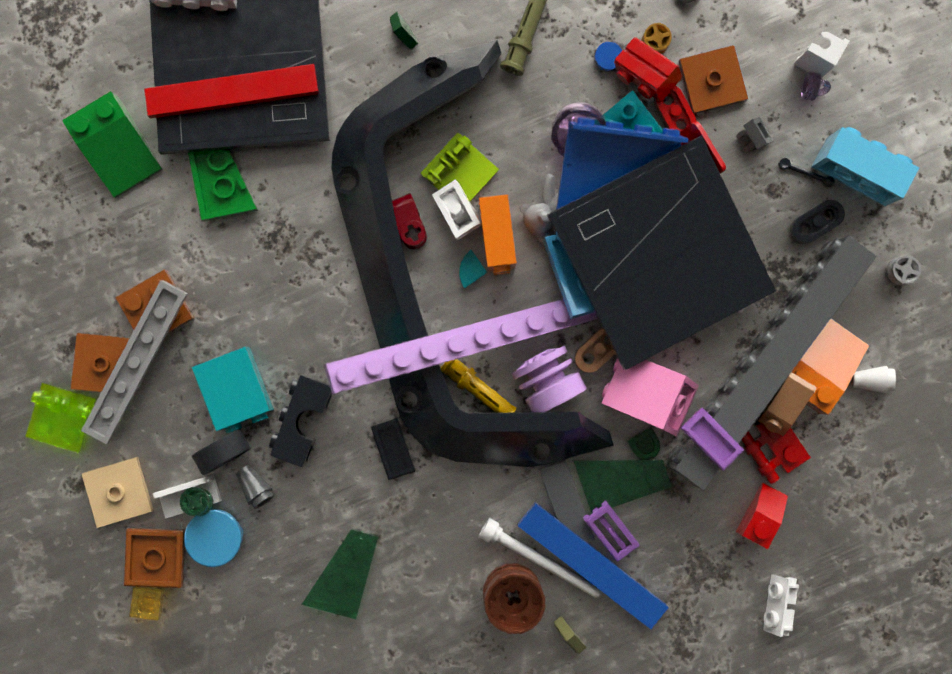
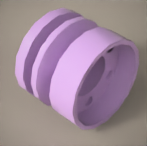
M565 346L547 349L526 360L515 372L511 373L514 380L525 374L527 375L529 380L518 386L520 390L533 387L535 390L525 400L531 412H546L587 389L578 372L565 376L563 370L572 364L571 358L560 364L556 359L567 353Z

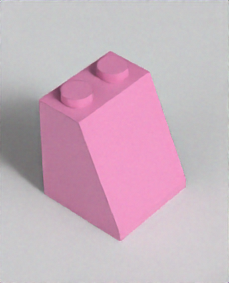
M617 359L613 368L614 376L603 390L602 398L604 399L602 404L677 437L699 385L683 374L648 360L623 370Z

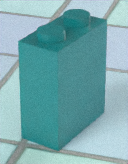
M250 347L240 348L192 367L216 431L225 430L226 434L242 428V422L251 419L253 424L269 418L267 413L274 410Z

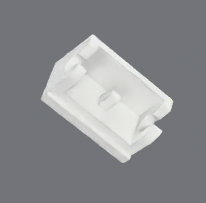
M829 32L820 33L819 36L829 42V47L823 49L820 45L811 43L806 48V51L797 57L794 65L821 79L836 66L850 42L846 38L842 40Z

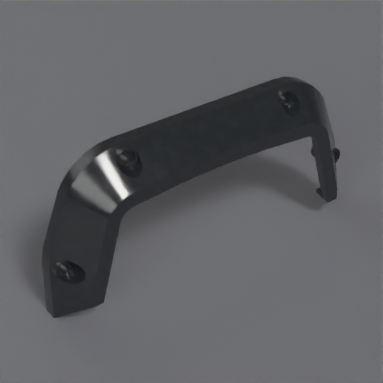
M498 40L437 57H429L423 62L414 65L358 105L346 118L336 136L331 164L334 186L380 349L429 336L420 312L401 244L384 160L385 143L392 135L484 80L485 75L501 55ZM431 67H437L441 70V74L437 78H430L426 75L427 70ZM347 177H352L356 180L355 186L350 190H344L341 187L342 181ZM439 364L388 378L402 422L411 435L427 450L455 462L533 467L551 464L614 446L610 431L580 414V412L467 413L462 411L451 397ZM407 392H412L417 397V404L413 408H406L402 403V397ZM540 443L547 444L549 447V454L544 459L536 458L534 455V448Z

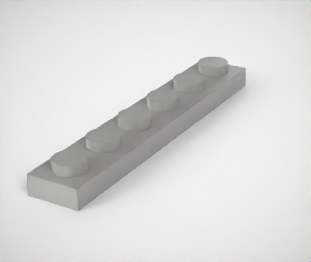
M160 280L81 430L82 432L105 444L110 442L188 293L164 280Z

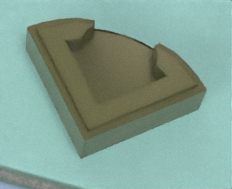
M562 616L554 621L556 629L576 653L580 654L587 648Z

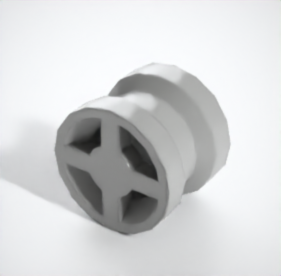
M912 256L893 259L886 267V276L894 285L901 286L914 283L921 275L920 263Z

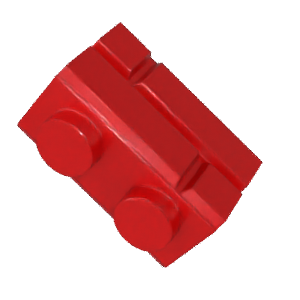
M634 37L628 43L625 50H622L614 60L617 77L627 85L631 82L638 87L639 93L649 100L653 97L662 102L682 77L677 64L637 37Z

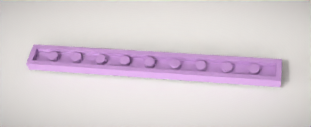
M562 299L325 364L324 367L332 394L597 320L598 318L595 313L570 319Z

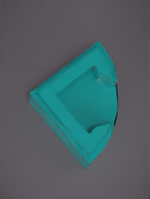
M472 249L468 251L460 264L459 275L464 289L487 274L486 269Z

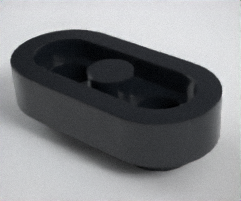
M826 200L792 222L790 227L791 236L799 243H810L839 226L844 220L845 210L838 201ZM825 210L831 212L832 218L830 220L824 217ZM801 225L807 226V235L801 233Z

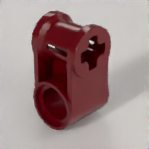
M411 193L392 200L400 237L406 247L416 250L425 245L427 234ZM414 229L416 233H419L418 240L413 241L412 238H408L410 230Z

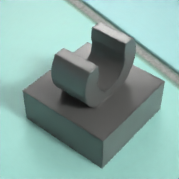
M760 117L744 124L743 126L746 130L740 131L736 135L737 139L745 135L750 137L751 143L744 148L745 152L754 148L760 149L774 141Z

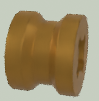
M654 23L645 30L641 41L660 54H663L670 45L672 39L671 31L664 24Z

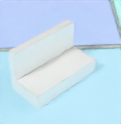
M214 474L152 493L154 499L160 498L165 519L222 501Z

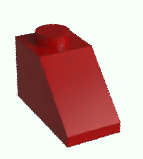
M762 482L735 532L768 549L782 524L788 496Z

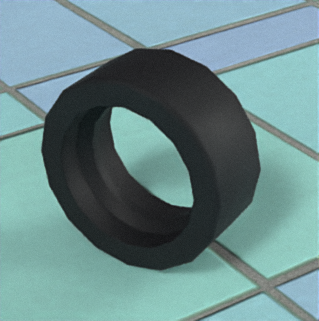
M236 430L193 454L192 458L201 474L206 475L243 455L251 448L241 430Z

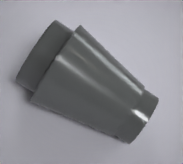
M250 465L243 467L236 473L248 505L252 504L254 509L265 505L274 497L271 493L272 488Z

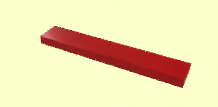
M314 64L144 88L147 115L150 119L319 94Z

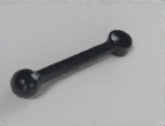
M783 158L779 161L778 165L782 170L791 169L823 182L826 187H832L835 183L833 177H824L791 164L788 158Z

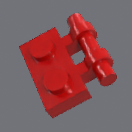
M759 422L754 425L759 433L758 437L754 439L750 432L747 431L741 439L745 445L743 449L747 455L751 454L759 466L757 470L761 476L767 478L770 484L780 479L774 470L779 465L785 473H789L811 458L791 428L782 436L769 431L764 424ZM764 444L767 445L774 456L769 460L760 449Z

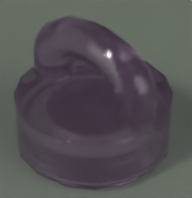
M809 71L802 83L801 97L805 100L814 101L817 96L827 94L831 89V84L828 80L821 79L820 73Z

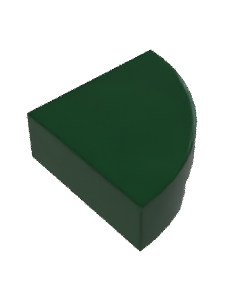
M398 12L390 16L393 33L408 49H413L417 46L418 41L403 17Z

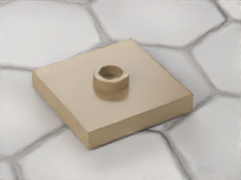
M138 457L82 473L97 528L154 511Z

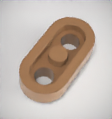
M600 328L575 353V364L583 372L591 373L597 371L615 355L612 346L604 342L606 334L603 328ZM586 353L593 355L594 360L591 364H586L583 360Z

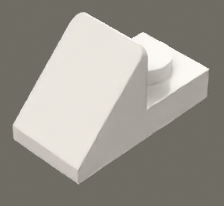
M456 179L432 194L457 240L482 225L479 213L471 205Z

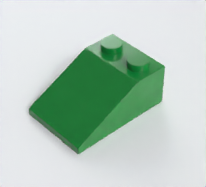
M112 91L62 120L76 145L114 198L163 170L122 100Z

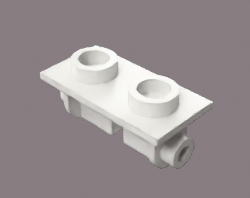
M771 574L766 613L764 614V631L779 637H783V635L789 636V632L793 631L795 610L787 609V604L796 605L799 585L796 584V578H783Z

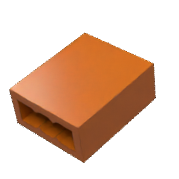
M508 194L479 198V211L487 272L493 271L494 276L510 274L511 269H514L516 266V255Z

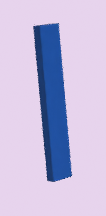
M536 502L518 522L519 528L649 629L654 627L669 608L667 604Z

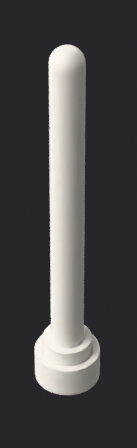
M488 518L481 529L478 538L487 543L490 541L496 543L497 541L592 597L599 598L602 591L592 583L502 532L503 528L499 527V523L493 519Z

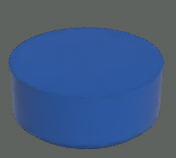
M614 42L602 43L595 52V64L605 72L616 70L614 60L622 52V49Z

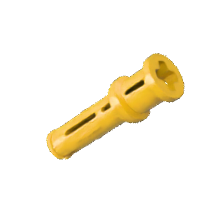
M458 359L445 362L442 365V373H445L456 382L457 388L467 389L495 413L516 411L517 407L510 404L476 376L474 368H468Z

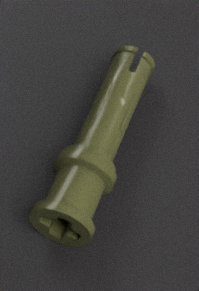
M529 0L515 37L509 40L508 45L510 48L505 61H501L500 68L517 76L524 74L523 66L527 55L532 53V38L547 0Z

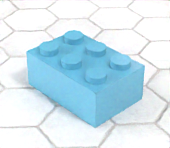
M841 127L826 138L811 166L812 168L833 177L836 181L884 206L905 197L919 170V167L912 164L913 161L909 157L902 154L895 155L887 151V147L884 144L874 140L871 142L861 137L862 134L858 130L851 127Z

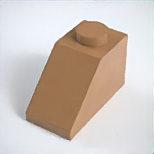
M791 372L772 397L758 421L764 424L769 431L784 436L794 424L817 387Z

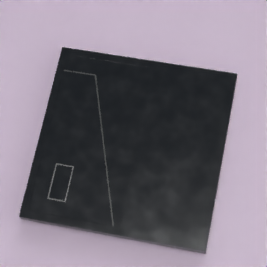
M149 0L155 87L314 64L319 94L156 118L158 152L160 155L330 141L319 0H237L236 8H228L225 11H218L206 6H200L198 9H189L183 5L171 4L170 7H160Z
M702 136L547 214L623 370L637 365L776 292Z

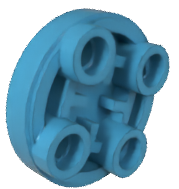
M209 509L197 514L187 525L184 535L185 548L190 557L203 566H222L238 554L242 545L244 531L236 518L230 513L219 509Z

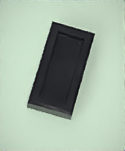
M395 418L372 426L371 430L388 481L415 472L399 419Z

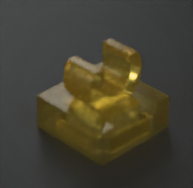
M134 587L129 617L159 620L161 618L164 590Z

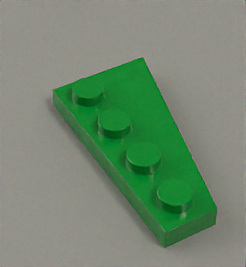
M229 149L188 153L200 216L203 222L258 211Z

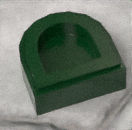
M651 426L626 440L633 453L643 460L653 459L660 451L659 438Z

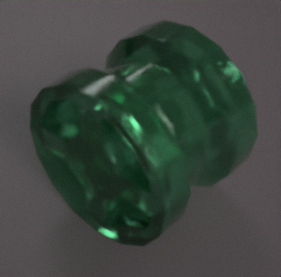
M191 487L182 493L180 507L189 516H204L211 511L214 500L208 490Z

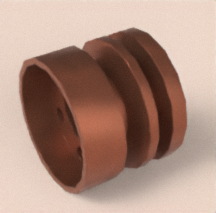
M506 563L496 567L487 576L483 586L485 612L489 621L498 630L508 634H522L533 629L541 621L545 611V596L537 575L529 567L519 563ZM515 590H517L518 597L516 598L515 596H512L511 599H509L507 592L509 591L513 593Z

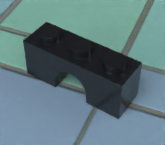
M300 375L299 380L294 379L289 390V395H292L289 406L284 405L281 411L279 421L282 422L279 433H273L269 448L272 449L270 456L299 467H304L308 462L316 439L302 433L299 427V419L307 410H313L322 414L326 413L333 394L329 384Z

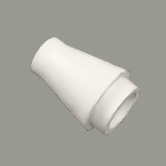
M887 366L855 371L852 377L853 388H861L887 394L888 391H895V369H888Z

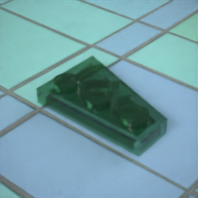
M662 459L573 460L591 514L593 513L592 510L596 507L598 509L602 507L604 501H607L611 508L672 487Z
M352 528L301 605L356 619L379 535Z

